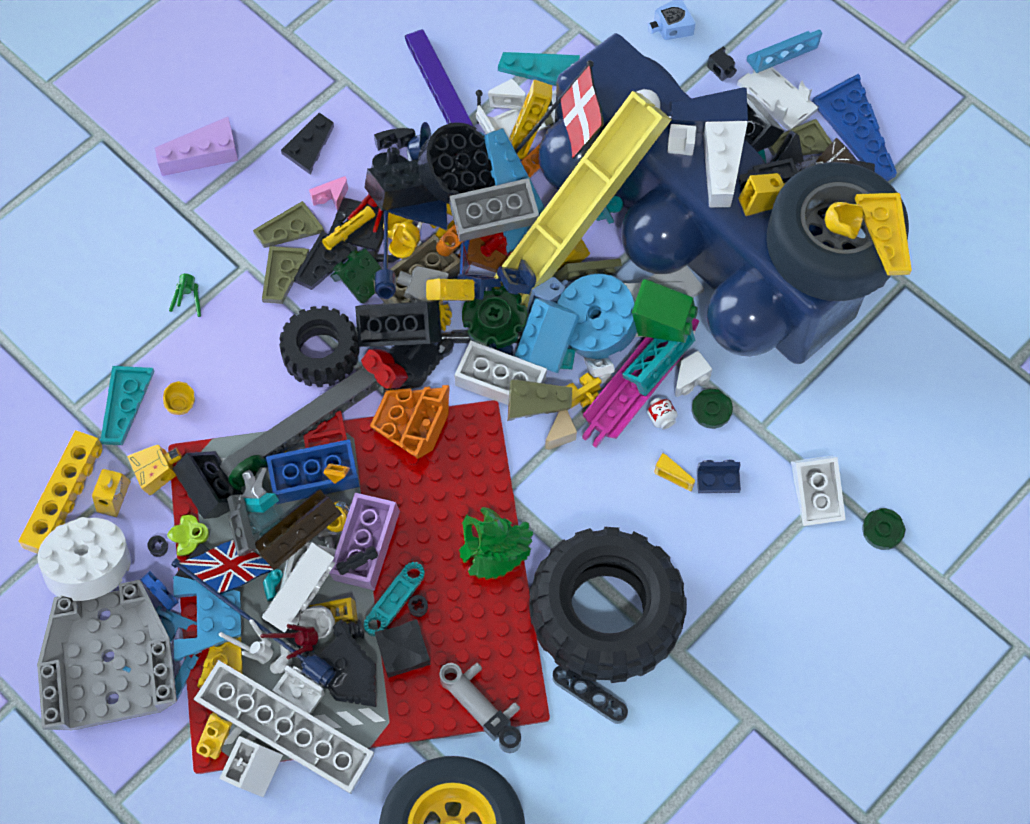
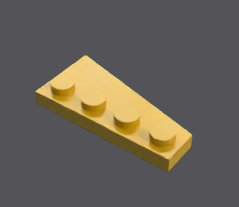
M900 193L856 194L855 201L863 207L864 222L887 275H910L912 268Z

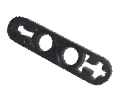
M560 666L553 670L552 680L558 687L615 724L623 723L626 720L628 709L624 703L591 681L582 679L579 674L571 670L565 671ZM566 672V678L572 680V677H574L575 679L572 681L571 687L567 686L569 685L568 680L564 678L561 681L558 680L557 673ZM577 683H584L587 690L585 693L579 694L575 691L574 686ZM602 695L605 698V704L602 706L595 705L593 697ZM609 701L612 702L611 708H613L614 710H618V708L622 709L621 714L623 716L618 715L617 718L614 717V711L610 708L608 709V712L604 711L607 708Z

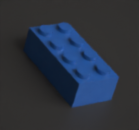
M350 439L266 457L272 492L276 494L279 500L276 505L308 498L318 489L324 494L360 487ZM328 464L350 468L347 475L336 484L324 474V469Z

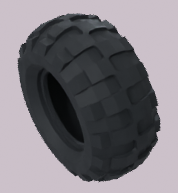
M604 526L603 530L593 531L589 528L576 532L575 536L568 540H561L551 548L549 555L540 562L530 590L529 611L531 624L543 650L548 652L553 657L554 662L565 671L571 670L579 674L582 679L596 682V680H610L611 683L626 682L628 678L637 675L643 676L654 670L655 666L663 659H666L674 649L682 632L687 612L684 582L679 570L672 565L671 557L660 546H654L649 543L648 537L635 531L632 534L619 530L620 527ZM610 576L619 578L631 585L637 592L642 603L643 615L636 624L625 631L618 633L595 631L586 626L574 611L572 598L577 589L586 581L596 577Z

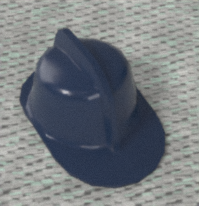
M427 122L422 123L420 135L412 138L408 143V161L418 160L422 145L432 135Z

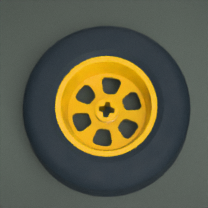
M461 756L434 758L409 770L389 792L379 819V824H424L429 813L435 812L441 819L440 824H466L465 819L475 812L482 824H525L520 800L510 783L489 765ZM446 803H460L461 810L459 815L456 817L448 816L445 809Z

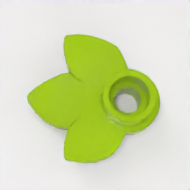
M192 515L181 516V525L172 527L167 533V537L171 541L178 543V556H186L193 553L198 544L206 542L209 537L207 526L199 523L197 518Z

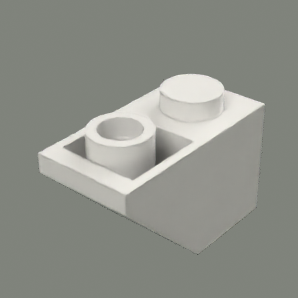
M699 351L681 360L675 390L677 398L681 395H688L693 391L694 387L699 384L702 386L710 380L712 368Z

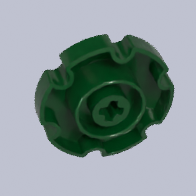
M502 285L500 289L492 287V291H484L483 299L474 298L471 302L466 301L462 309V322L464 328H470L467 331L468 337L473 342L487 347L489 344H495L497 349L507 347L518 340L517 332L524 331L528 320L527 307L520 305L522 297L519 294L509 293Z

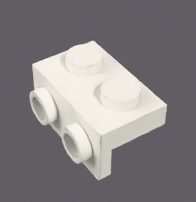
M286 666L284 668V675L272 690L273 693L311 715L325 695L322 688L323 685H318L312 679L309 680L304 677V673L299 668Z

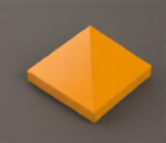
M328 464L324 469V474L336 484L347 475L350 468Z

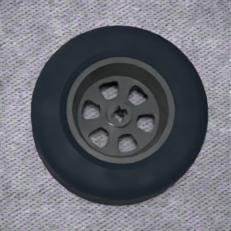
M828 162L813 165L798 172L786 182L777 195L768 223L767 247L776 270L794 288L822 300L849 301L862 298L876 291L891 275H887L864 219L861 229L865 234V238L856 237L851 239L831 232L826 227L825 220L819 215L826 214L830 205L835 202L857 204L855 201L856 194L898 192L887 180L877 173L855 164ZM901 198L908 240L909 219L905 204ZM809 225L820 227L822 234L813 236L809 231ZM828 242L832 244L834 248L828 247L822 243ZM851 243L856 248L843 250L842 245Z

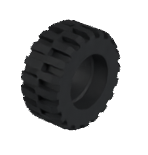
M312 306L310 310H300L297 316L295 314L289 318L290 323L286 322L284 324L283 332L280 333L279 348L287 372L291 376L294 375L295 380L298 382L304 381L307 386L316 384L317 387H323V384L335 385L334 381L339 380L341 382L344 380L345 374L350 375L353 371V366L357 365L359 355L357 332L355 331L354 324L349 321V317L343 313L340 315L339 310L335 308L329 310L328 306H322L321 308ZM317 335H327L339 342L335 351L323 358L308 357L301 352V348L308 339Z

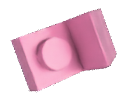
M344 176L309 189L313 206L324 204L332 199L338 211L342 199L348 191L347 178Z

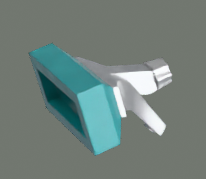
M260 467L255 476H253L250 470L242 474L246 486L242 496L246 503L247 512L264 513L279 501L275 493H266L262 488V480L267 470L266 468Z

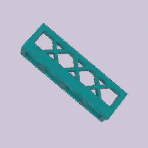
M693 330L691 335L687 336L685 343L655 338L622 374L623 378L635 383L639 393L646 396L696 341ZM668 341L665 347L657 348L659 343ZM655 355L652 361L644 362L647 357ZM636 370H643L638 377L631 375Z

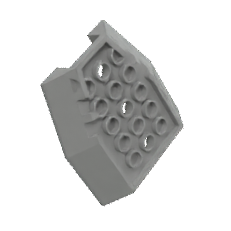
M141 580L119 584L118 591L109 592L90 600L73 601L69 597H54L37 662L43 730L73 731L161 713L177 702L170 638ZM110 611V617L107 620H100L102 612ZM114 652L113 660L105 662V654ZM126 666L131 668V671L128 673L122 669ZM118 694V701L115 704H108L110 695Z

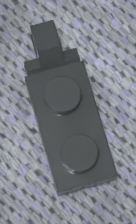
M242 494L231 495L227 498L230 514L227 516L237 555L245 556L256 549L255 538L251 531L250 518L247 515L246 503Z

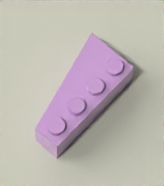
M228 116L155 147L157 163L162 176L238 161Z

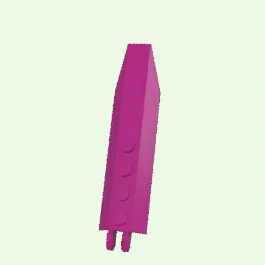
M696 318L692 320L693 331H696L700 322ZM646 337L583 413L590 426L584 432L582 438L585 441L589 439L595 429L600 432L592 444L595 448L601 444L605 436L618 438L678 363L677 361L646 396L639 393L635 383L623 378L622 374L655 338ZM668 341L659 343L657 348L665 347ZM655 355L647 357L644 362L652 361ZM636 370L631 375L638 377L643 370Z

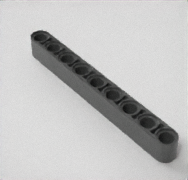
M362 367L226 458L221 463L220 468L229 478L232 470L250 456L262 455L266 459L267 456L284 453L302 441L304 435L311 430H315L322 422L332 419L336 412H345L376 391L381 385L376 381L374 374Z

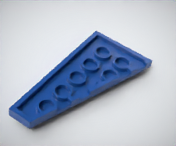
M859 73L814 97L812 102L818 107V111L859 161L874 163L875 173L887 181L896 177L895 166L890 153L886 150L885 140L880 134L879 124L871 103L867 100L866 90L862 87Z

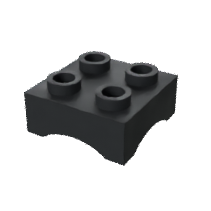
M417 619L394 628L375 632L388 678L431 665Z

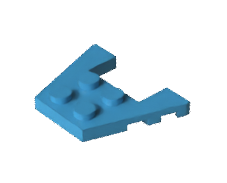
M173 576L174 597L197 596V638L174 640L175 661L183 660L184 657L192 654L201 653L202 650L212 646L216 647L229 642L219 636L220 632L234 639L242 636L241 615L197 581ZM231 590L221 594L241 609L240 591Z

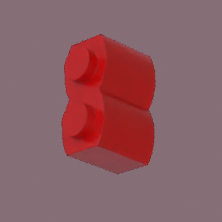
M369 349L361 359L364 368L374 374L376 381L384 388H400L408 378L406 371L400 365L395 364L393 357L383 349Z

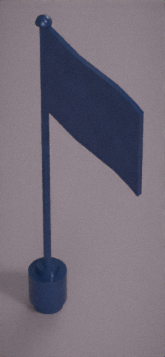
M438 200L384 211L383 269L375 274V292L378 297L389 299L396 292V275L392 270L388 269V212L409 220L431 224L447 231V204L443 201Z

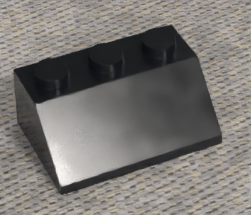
M747 93L748 123L744 140L759 152L773 146L785 131L754 96Z
M216 451L186 453L173 467L177 479L183 485L203 519L218 518L230 511L227 498L231 495H243L241 490H236L228 481L229 478L220 468L222 460Z

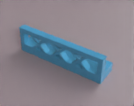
M820 29L811 33L806 31L747 56L746 61L756 73H759L817 49L823 33Z

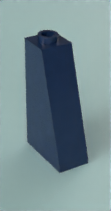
M747 87L672 102L671 111H667V116L672 119L670 126L671 124L696 126L697 133H704L706 122L747 121L748 123Z

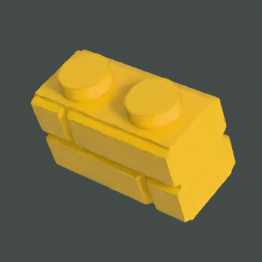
M427 280L426 298L431 301L474 300V280Z

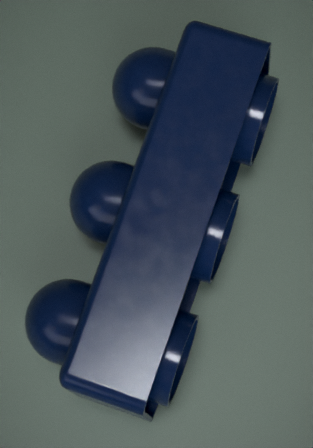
M618 33L612 34L563 71L557 78L556 101L584 69L587 61L592 60L594 62L592 67L594 85L604 120V126L577 157L573 159L571 142L565 126L561 102L555 108V123L547 130L540 143L539 164L546 180L557 190L561 188L632 91L637 92L647 89L655 92L660 100V110L666 115L667 111H671L672 102L691 99L662 65L641 54ZM669 123L614 195L620 197L623 205L628 209L621 227V240L627 256L637 267L649 273L670 274L688 265L714 290L707 308L709 330L716 342L725 350L736 355L751 357L767 353L776 348L790 362L794 364L804 363L856 318L864 297L849 301H827L809 296L790 285L776 270L767 247V228L772 209L746 216L738 199L743 190L738 182L740 175L747 174L749 170L753 169V166L766 164L762 157L744 140L731 207H709L703 133H695L693 155L668 153ZM822 214L819 216L825 220L826 214ZM809 225V231L813 236L822 234L820 227ZM828 242L822 243L828 247L834 248V246ZM851 243L842 245L843 250L856 248Z

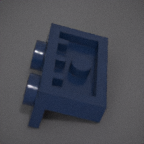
M458 274V279L474 280L475 299H483L484 291H492V287H501L500 278L480 274Z
M704 460L699 462L696 470L698 493H740V462H735L734 460H724L723 462Z

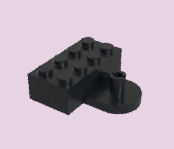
M394 147L388 148L387 152L379 153L373 157L371 168H367L364 188L381 211L439 201L422 182L418 170V160L408 161L405 157L399 155V149Z

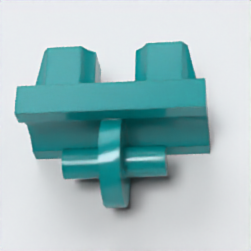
M613 196L596 221L606 219L609 224L614 223L611 213H617L622 210V199Z

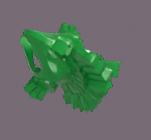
M482 507L480 511L484 515V522L468 515L465 516L462 522L465 545L459 549L460 558H462L464 563L470 558H474L473 565L468 570L470 576L476 575L478 578L484 577L486 580L490 578L496 579L499 576H505L507 572L519 566L521 561L527 560V556H530L532 549L529 546L532 543L533 531L529 530V522H523L512 527V522L508 519L501 518L492 509ZM473 525L478 532L479 538L472 535Z

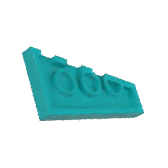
M503 52L498 64V71L557 86L558 76L569 68L571 64L577 62L580 59V55Z
M112 366L100 439L102 445L123 446L155 372L154 368Z

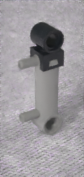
M454 663L443 665L439 673L441 685L449 690L479 722L485 733L493 741L499 738L501 750L505 753L518 751L521 746V733L516 727L511 726V721L509 720L520 710L518 704L513 703L502 713L501 710L498 711L470 681L482 670L479 663H475L464 674L461 672L460 667ZM448 673H455L457 675L456 679L452 681L447 680L445 676ZM512 735L516 738V741L513 744H507L504 738Z

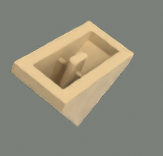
M567 410L558 413L546 438L545 449L550 450L576 440L577 431Z

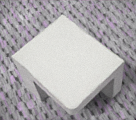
M671 124L668 153L693 155L696 126Z

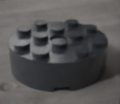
M465 123L443 125L425 141L420 149L418 170L422 182L432 195L444 203L450 204V196L492 187L495 184L491 174L492 165L491 160L488 159L484 136L472 125Z

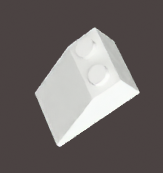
M832 455L791 461L803 526L846 520L838 457Z

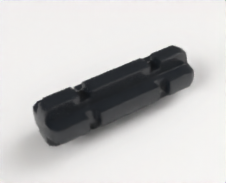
M370 546L365 549V552L360 551L347 558V561L337 563L336 568L339 574L344 575L349 572V569L354 570L367 563V560L377 558L378 553L375 547Z

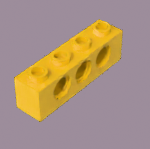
M533 80L509 137L514 150L545 115L552 99V85ZM537 131L517 153L519 159L523 160L527 156Z

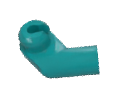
M280 569L272 570L263 581L267 601H272L276 596L275 588L283 578V572Z

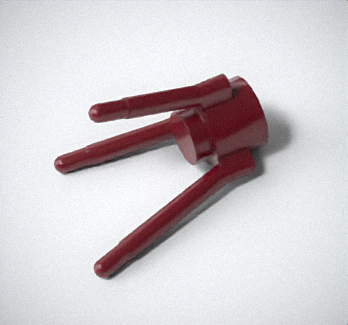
M287 624V628L299 630L297 633H268L260 635L261 638H295L296 644L302 648L287 655L286 658L288 660L306 651H312V646L318 642V633L314 627Z

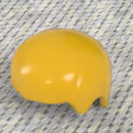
M177 381L170 383L165 388L163 405L169 413L180 416L188 413L193 408L195 401L194 390L187 383Z

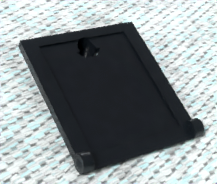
M343 197L328 234L333 233L337 226L341 227L349 221L348 217L362 202ZM367 203L358 213L369 206L374 211L375 217L351 233L345 242L371 249L378 253L384 239V211L377 232L374 233L373 229L379 207H372Z

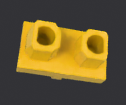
M587 372L579 379L583 387L577 389L574 383L565 386L572 387V407L570 409L579 403L583 408L592 404L599 395L598 391L601 390L600 384L602 381L599 377L594 378Z
M214 712L210 714L197 745V753L204 757L210 756L213 759H217L229 735L232 723L221 719Z

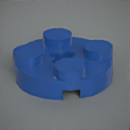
M151 571L140 579L168 611L179 603Z

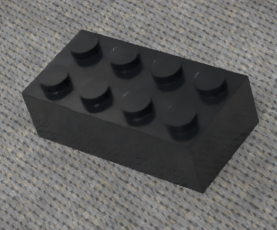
M439 300L355 306L358 347L442 342Z

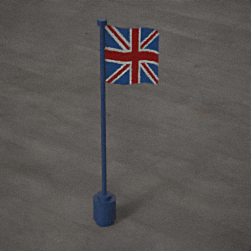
M234 540L220 544L200 556L182 562L176 558L171 564L174 568L178 567L248 621L253 618L221 594L240 588L257 577L270 573L273 570L266 560L254 551L245 556L237 555ZM253 619L254 622L260 628V630H262L264 633H272L259 622H257L255 619ZM272 638L291 653L296 651L280 638ZM301 654L296 656L303 661L301 665L303 667L302 673L318 685L327 686L336 674L333 667L316 654L312 657L309 655L306 658Z

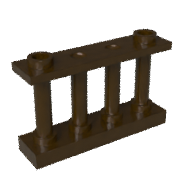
M318 489L255 541L256 549L271 568L275 570L341 516L342 513L332 500Z

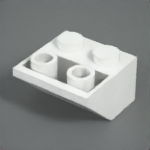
M239 736L219 779L264 797L283 755L243 736Z

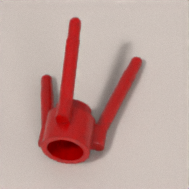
M368 194L348 217V220L354 217L367 203L372 207H377L378 205ZM380 208L374 224V233L377 232L383 213Z

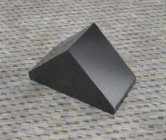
M792 130L789 132L771 162L793 158L795 164L804 162L800 137Z

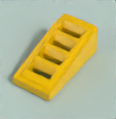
M662 453L656 463L654 473L688 491H692L695 479L666 454Z
M351 597L309 605V607L321 605L330 609L335 619V624L340 620L348 623L349 621L357 622L356 602ZM336 608H339L340 616L338 617L336 613Z

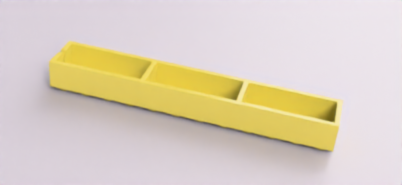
M632 91L502 267L518 269L521 259L526 260L536 276L535 287L552 278L672 119L655 107L643 94ZM519 293L522 297L520 305L527 307L530 295Z

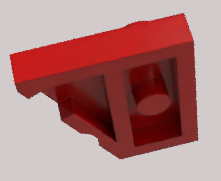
M341 411L336 412L332 419L322 422L315 430H311L303 436L305 448L347 440Z

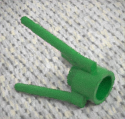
M183 273L179 276V282L176 284L169 312L173 311L176 301L177 306L180 307L183 295L190 294L193 291L197 316L201 317L198 295L199 285L195 283L193 275Z

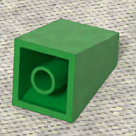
M643 279L632 310L638 336L683 343L686 342L687 336L691 335L692 320L697 317L698 307L695 306L693 297L647 279Z

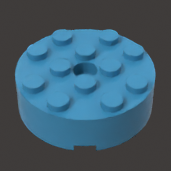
M590 274L575 280L561 294L557 304L579 315L569 343V347L577 354L590 359L608 358L618 351H623L636 336L637 330L632 316L636 300L623 282L606 274Z

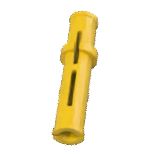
M367 206L341 227L337 226L334 229L335 231L329 236L322 239L323 245L328 250H331L339 242L347 240L351 233L375 217L374 211Z

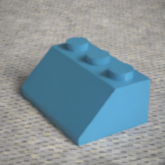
M535 298L515 356L546 368L549 371L559 373L579 315L553 301Z

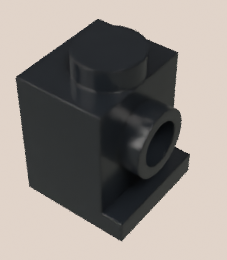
M724 46L709 56L707 68L721 81L733 77L737 72L734 59L725 53L726 48Z

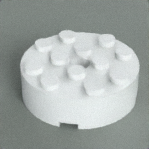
M81 517L57 526L45 538L38 551V564L45 584L53 594L60 598L62 596L72 598L73 601H84L98 598L115 589L123 581L122 577L126 571L130 569L131 556L125 536L117 525L105 519Z

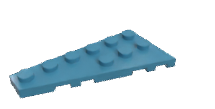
M504 129L487 133L484 139L488 159L491 160V174L495 180V185L529 178ZM530 180L540 216L545 207ZM531 226L503 232L507 240V253L514 251Z

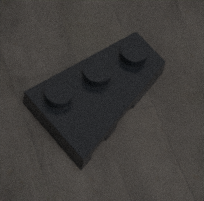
M319 112L281 149V154L311 175L322 147L326 144L334 128V122Z
M321 231L295 275L294 282L313 290L334 271L333 268L340 262L344 263L348 259L347 256L357 247L341 241L331 250H328L323 245L322 239L329 236V234Z

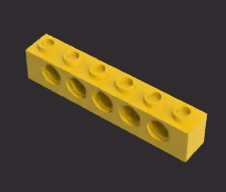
M77 430L74 431L18 540L23 549L38 554L45 538L57 526L65 524L68 513L70 514L74 509L75 499L84 489V482L87 476L89 477L93 471V464L96 458H99L102 453V444L97 437ZM86 454L83 459H78L80 455ZM76 472L74 477L68 478L71 473ZM62 491H67L64 496H59ZM58 509L54 515H49L52 510ZM48 528L46 533L40 534L42 529Z

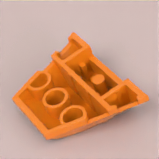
M442 385V388L432 389L424 387L422 390H411L409 388L386 391L370 427L416 458L422 457L433 450L447 419L449 385Z

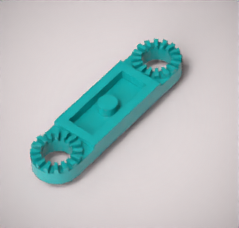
M412 562L405 565L401 573L372 608V611L364 620V629L368 635L376 637V631L387 629L425 577L424 568L421 564ZM409 570H419L418 578H410L408 576ZM372 620H378L381 622V627L377 630H371L369 623Z

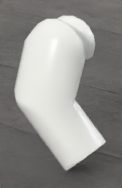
M280 645L281 656L270 665V670L274 674L285 672L284 668L286 666L290 667L293 662L292 658L289 660L286 658L291 652L282 645Z

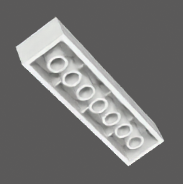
M219 660L194 698L197 703L350 794L354 791L375 755L371 750Z

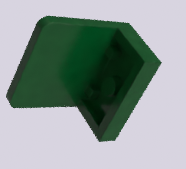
M366 248L352 251L347 256L348 260L344 264L343 262L337 264L333 268L334 273L330 275L334 282L341 280L359 303H365L375 294V274L382 269Z

